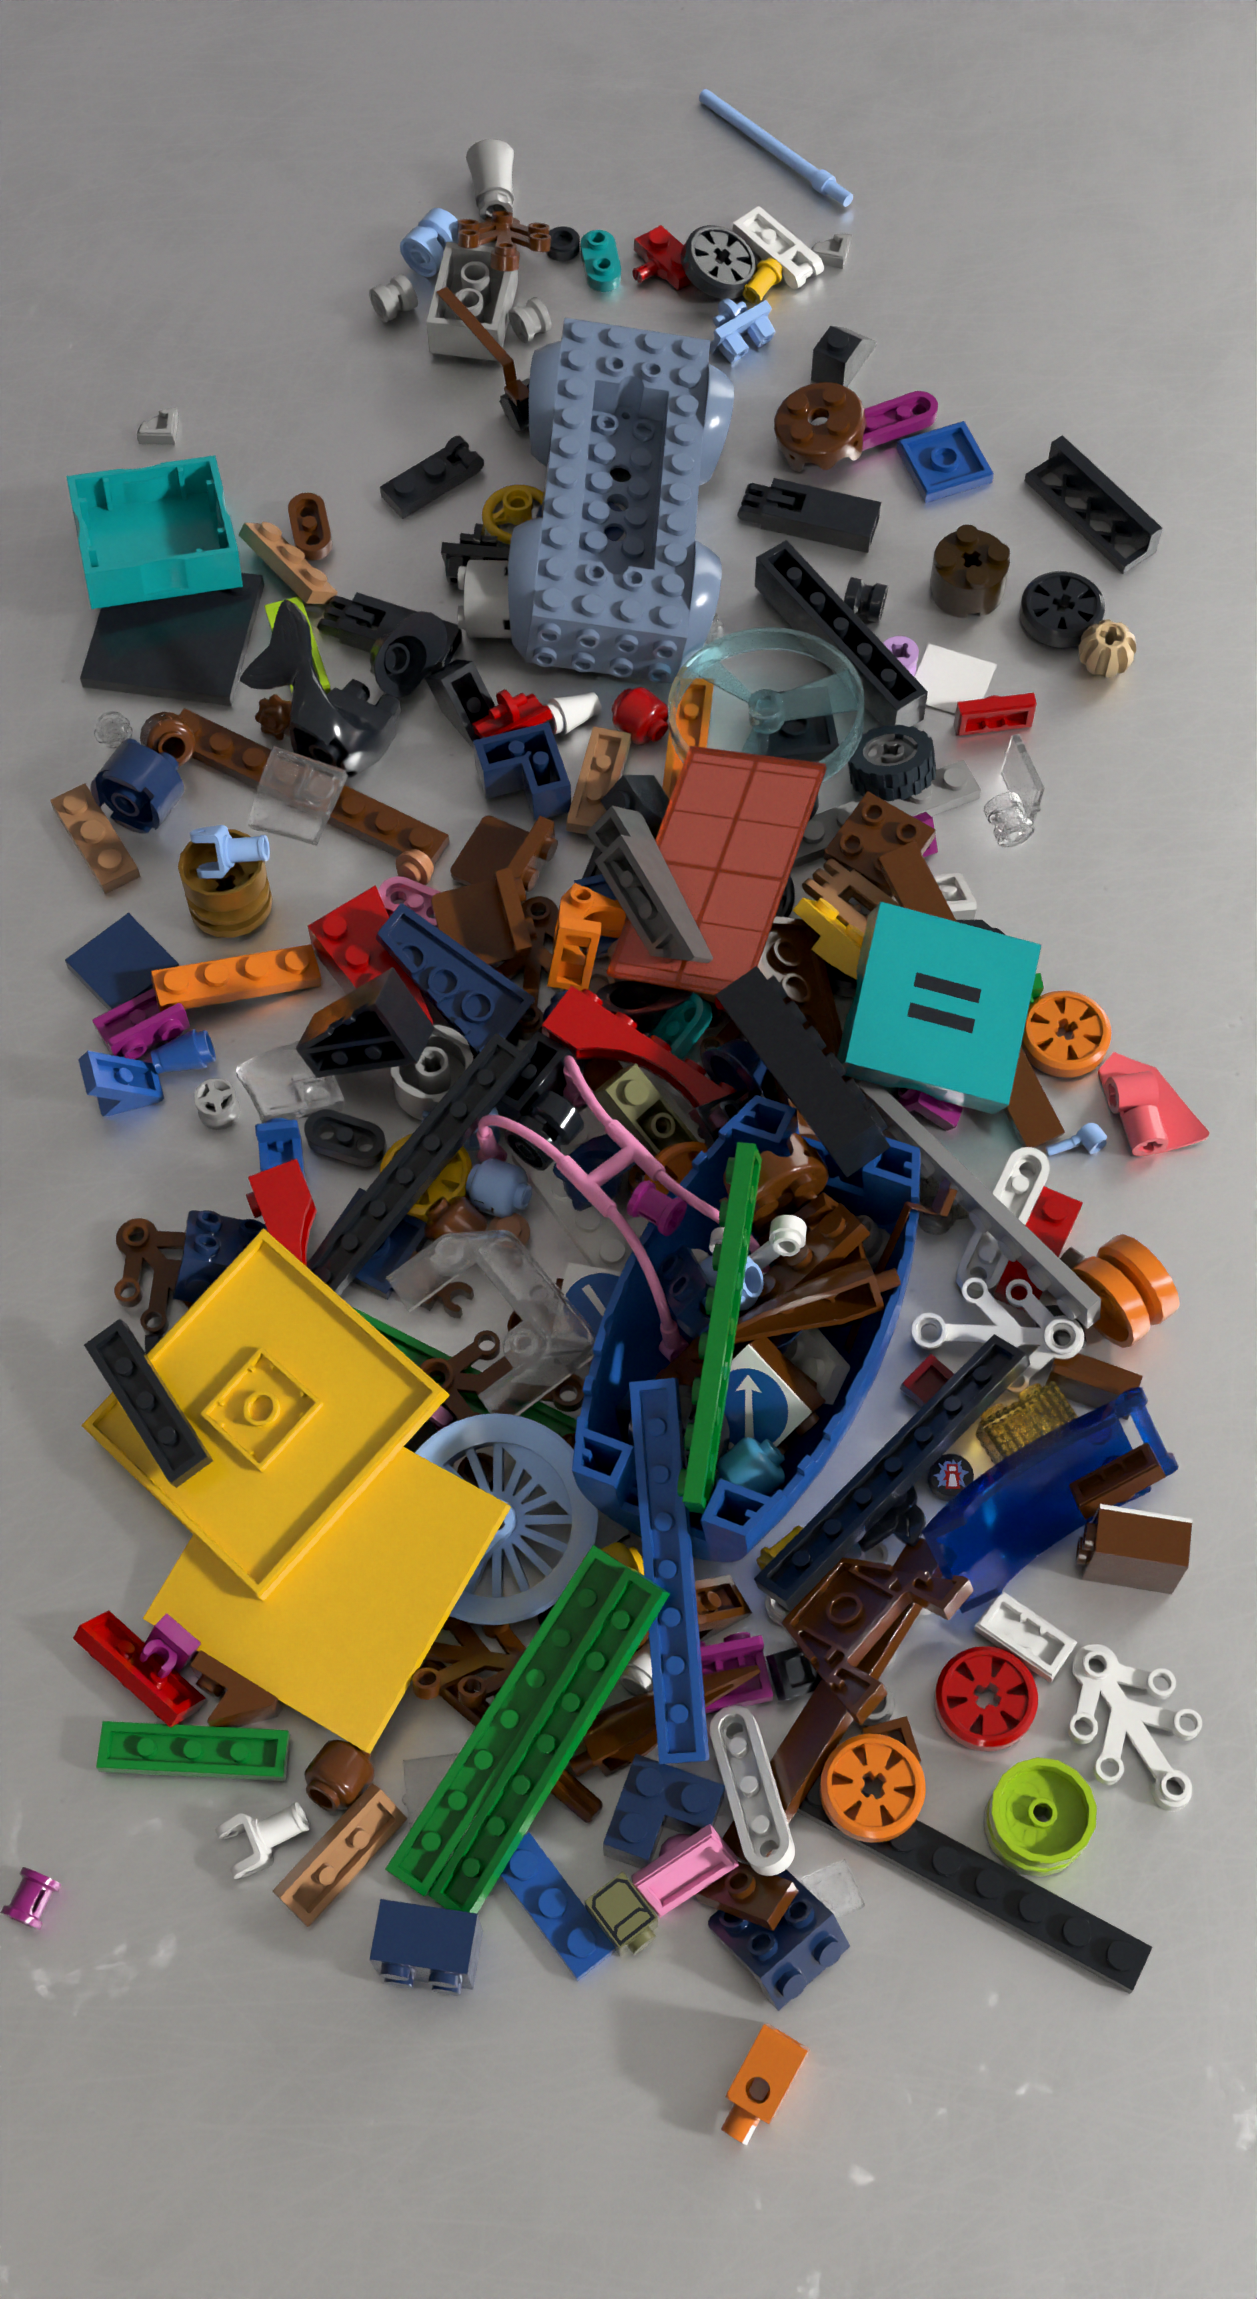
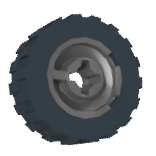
M897 724V726L885 725L880 728L870 729L868 732L857 736V739L851 742L850 750H847L850 782L856 792H860V795L863 797L868 791L886 801L908 799L912 795L922 793V790L927 789L931 785V781L936 777L933 740L931 737H928L925 731H920L913 726L907 727Z

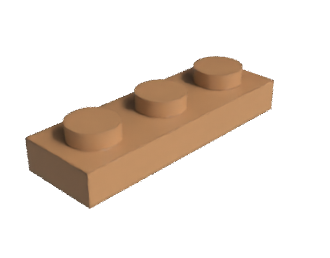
M269 522L243 524L238 535L306 604H329L332 597L337 595L338 592L327 582V576L320 570L313 568L304 559V553L297 547L290 545L281 536L282 532L277 526Z
M593 726L567 817L566 831L587 835L586 832L606 812L601 799L622 777L631 745V733Z
M86 783L50 800L55 813L105 894L141 877L138 867L106 815L95 802Z
M372 1783L272 1892L302 1923L309 1927L408 1818L379 1787Z

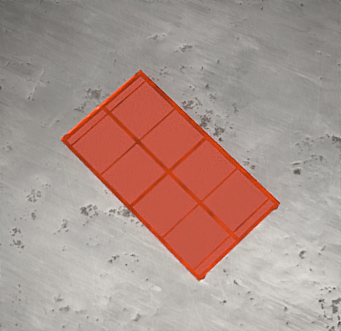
M690 746L655 841L713 956V960L709 963H700L651 956L627 917L607 969V975L613 978L716 995L756 966L758 967L827 769L826 765L819 762Z

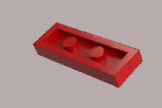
M1043 1186L1025 1226L1059 1258L1083 1202ZM1009 1260L993 1297L1015 1307L1006 1298V1288L1011 1281L1023 1279L1030 1284L1032 1294L1040 1300L1043 1291L1032 1283L1027 1275V1269L1017 1260L1015 1262ZM1015 1286L1010 1292L1012 1298L1018 1301L1025 1299L1028 1295L1027 1290L1023 1286ZM1015 1307L1021 1311L1026 1312L1023 1307Z
M109 1610L79 1625L73 1639L170 1728L200 1710L206 1697L175 1669H172L168 1676L160 1678L157 1674L164 1665L165 1660L157 1654H152L146 1661L141 1662L139 1656L146 1645L145 1642Z

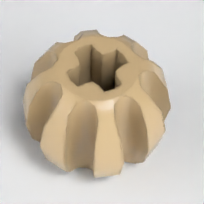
M1110 619L1100 621L1099 624H1092L1083 633L1081 643L1078 646L1080 661L1086 665V670L1093 675L1099 674L1105 678L1115 677L1117 673H1124L1134 661L1136 653L1135 636L1129 632V628L1122 622L1114 623Z

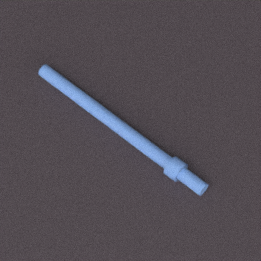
M704 89L700 93L699 101L809 180L812 183V188L824 196L828 194L845 207L852 202L853 194L836 183V178L824 169L818 170L708 89Z

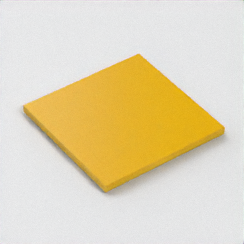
M263 1228L147 1354L154 1368L210 1454L213 1462L177 1488L171 1485L113 1391L81 1426L259 1599L265 1601L450 1395Z
M403 1447L265 1601H262L250 1591L214 1554L192 1535L143 1619L155 1626L167 1613L201 1642L197 1649L198 1652L202 1650L276 1696L281 1702L370 1754L413 1680L414 1673L421 1666L511 1506Z

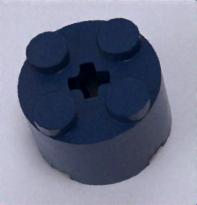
M127 738L117 747L92 780L90 789L95 802L100 808L105 803L113 811L110 816L112 820L126 829L143 834L149 833L152 828H155V830L159 828L182 797L184 784L177 772L179 764L172 755L166 752L157 753L141 745L136 740Z

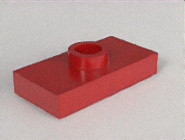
M1027 693L1002 697L993 695L985 699L957 702L953 724L956 736L1032 727L1037 705L1035 694Z

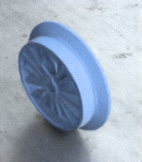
M493 1413L468 1417L456 1421L432 1435L415 1452L416 1454L460 1478L462 1477L451 1466L467 1455L479 1488L511 1506L503 1521L505 1523L504 1527L498 1529L449 1616L481 1625H504L532 1618L555 1605L582 1563L583 1558L587 1555L592 1545H595L598 1532V1509L581 1493L572 1473L574 1449L548 1427L534 1420L511 1414ZM493 1446V1491L476 1452L478 1449ZM506 1450L514 1458L516 1464L504 1491ZM526 1471L532 1479L516 1494ZM540 1486L547 1492L545 1495L524 1503ZM553 1502H557L569 1514L526 1515ZM572 1524L569 1542L566 1544L527 1528L525 1525ZM523 1535L564 1552L557 1566L552 1570L520 1536ZM513 1544L546 1576L545 1579L530 1588ZM504 1551L521 1593L503 1597ZM492 1557V1597L474 1595L486 1564Z

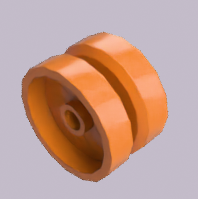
M1121 1234L1113 1237L1099 1248L1096 1257L1085 1258L1071 1269L1101 1298L1100 1319L1092 1326L1111 1343L1122 1348L1134 1345L1148 1333L1150 1325L1161 1324L1174 1314L1179 1307L1178 1292L1171 1276L1146 1246L1130 1236Z

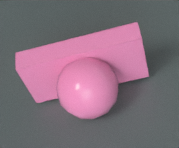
M708 1824L692 1836L689 1834H676L669 1837L661 1845L659 1858L631 1875L637 1891L657 1915L662 1917L738 1867L739 1864L734 1852L712 1825Z

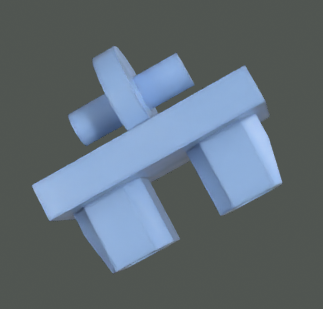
M729 298L718 303L719 315L713 318V322L718 328L714 330V340L710 342L709 350L712 355L721 351L729 362L733 364L746 355L749 347L742 338L749 334L757 347L770 342L776 332L768 319L772 309L769 303L765 300L747 310V306L743 301L735 304Z

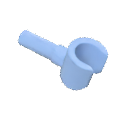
M1087 1123L1076 1135L1046 1146L1045 1149L1048 1156H1052L1083 1144L1090 1154H1094L1106 1146L1107 1135L1099 1125Z

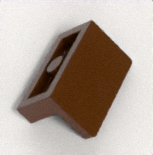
M1078 1353L1066 1360L1054 1358L1044 1391L1128 1420L1136 1403L1137 1392L1143 1376Z

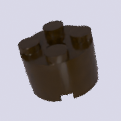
M962 525L957 531L944 537L934 551L930 577L932 598L935 604L944 612L960 618H967L968 614L980 613V616H983L995 610L1004 596L1010 565L1009 547L995 536L978 530L973 525Z

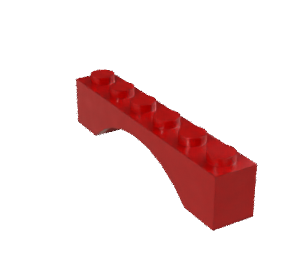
M571 985L542 1024V1034L568 1047L575 1059L600 1058L622 1061L631 1065L637 1064L638 1067L644 1068L664 1079L682 1094L693 1109L737 1092L733 1087L724 1082H720L717 1085L705 1076L706 1071L693 1060L686 1058L685 1061H682L670 1053L672 1048L661 1038L655 1035H651L648 1038L636 1030L637 1024L627 1015L621 1012H617L615 1015L602 1006L603 1001L588 989L583 988L582 991H579Z
M296 1158L249 1176L248 1179L253 1192L246 1194V1198L254 1218L263 1216L267 1227L265 1230L307 1267L306 1252L309 1234L317 1210Z

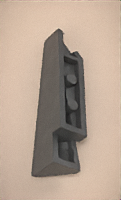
M611 806L586 833L602 852L595 860L596 865L649 954L656 957L700 963L711 962L713 956L644 817L638 811Z

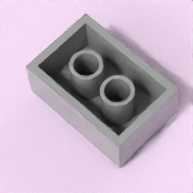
M446 242L426 321L429 353L497 361L465 323L436 293L448 287L503 348L509 323V310L512 309L518 285V270L498 271L490 267L491 250L495 249V247L463 248L458 246V243Z

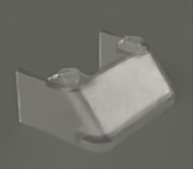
M507 1230L445 1234L388 1275L386 1279L410 1313L477 1263L523 1320L507 1333L503 1341L504 1355L513 1369L481 1392L478 1397L489 1414L498 1413L519 1416L593 1359L592 1349L596 1335L589 1323L515 1234Z

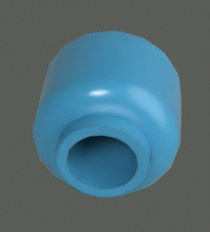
M744 1437L720 1458L717 1463L719 1475L715 1480L718 1483L719 1479H723L770 1496L784 1482L785 1475L780 1464L785 1458L770 1440L765 1439L760 1443L754 1438Z

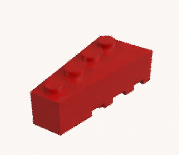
M376 885L307 926L314 953L346 994L393 967L433 1024L419 988L376 940L378 931L389 919Z

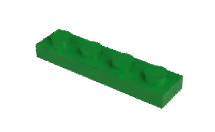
M102 1721L96 1768L99 1772L286 1781L290 1733L288 1730L193 1725H174L170 1728L167 1724Z

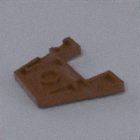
M843 1557L791 1610L781 1624L791 1640L854 1721L862 1725L888 1693L882 1682L855 1667L910 1603H916L949 1621L972 1594L974 1589L970 1580L963 1576L954 1575L952 1580L932 1577L926 1570L919 1569L916 1574L895 1571L889 1564Z

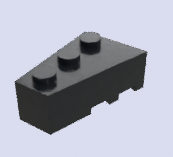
M392 967L316 1012L295 1049L316 1078L418 1063L435 1027L396 970Z

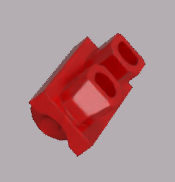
M504 689L496 693L498 705L488 710V716L472 725L475 734L482 739L546 723V721L553 717L550 708L543 706L533 693L527 696L524 693H520L512 697Z

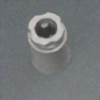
M481 140L469 148L466 160L473 180L479 215L485 220V218L492 216L494 211L513 212L512 170L514 151L508 143L502 140Z

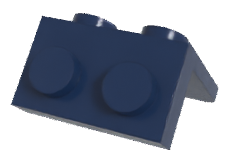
M209 1210L189 1211L186 1220L183 1255L174 1286L173 1299L195 1303L263 1228L267 1229L266 1224L254 1219L242 1220L222 1216Z
M787 1869L776 1876L792 1881L798 1893L774 1931L721 1910L714 1913L708 1920V1926L712 1933L752 1972L765 1997L778 2011L791 1999L798 1997L811 1981L827 1967L835 1964L850 1947L834 1914Z

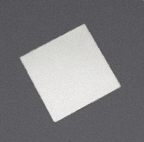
M928 643L915 678L928 691L927 706L955 714L957 702L984 699L997 664Z

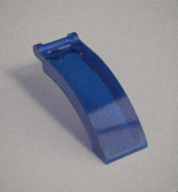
M1142 1387L1131 1388L1123 1392L1117 1399L1055 1428L1015 1451L971 1482L951 1499L926 1525L922 1531L923 1536L944 1578L952 1580L954 1575L966 1577L970 1580L974 1589L972 1594L959 1608L962 1614L1002 1595L1004 1587L1032 1560L1067 1535L1084 1526L1086 1522L1092 1521L1094 1516L1085 1520L1081 1514L1069 1484L1133 1450L1119 1421L1120 1418L1128 1414L1131 1415L1143 1443L1148 1442L1166 1477L1178 1470L1179 1465L1174 1454L1167 1452L1146 1407L1148 1398ZM1151 1485L1135 1493L1131 1499L1113 1506L1120 1507L1149 1493L1152 1489Z

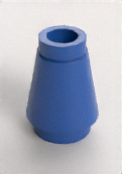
M193 1029L151 1051L152 1062L158 1074L207 1068L208 1063L216 1061L214 1046L206 1030L197 1032Z

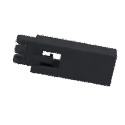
M773 478L771 487L755 483L747 485L746 495L743 496L742 506L737 513L740 520L759 524L761 529L869 553L879 522L882 502Z
M358 592L353 600L333 596L329 603L330 607H327L323 613L324 618H321L317 624V629L324 634L339 638L341 644L370 653L374 642L381 635L392 632L401 621L410 614L417 613V611ZM442 620L447 631L446 648L439 661L429 671L430 673H434L451 663L463 641L462 630L458 628L457 624ZM364 622L367 627L361 626L359 623ZM373 625L378 627L377 630L371 628Z

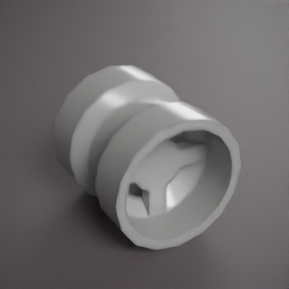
M403 274L391 278L390 284L386 286L380 284L369 290L371 304L378 317L385 323L396 318L398 312H408L418 306L416 292L409 279Z

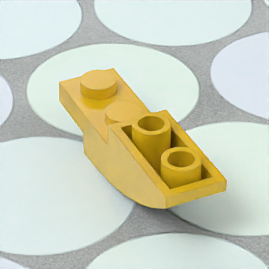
M802 898L792 911L821 936L812 947V950L832 966L857 979L856 970L864 933L851 924L847 927L836 918L839 915L837 909L824 899L820 898L818 901Z

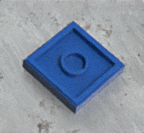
M965 421L897 441L896 450L925 503L993 483L994 473Z

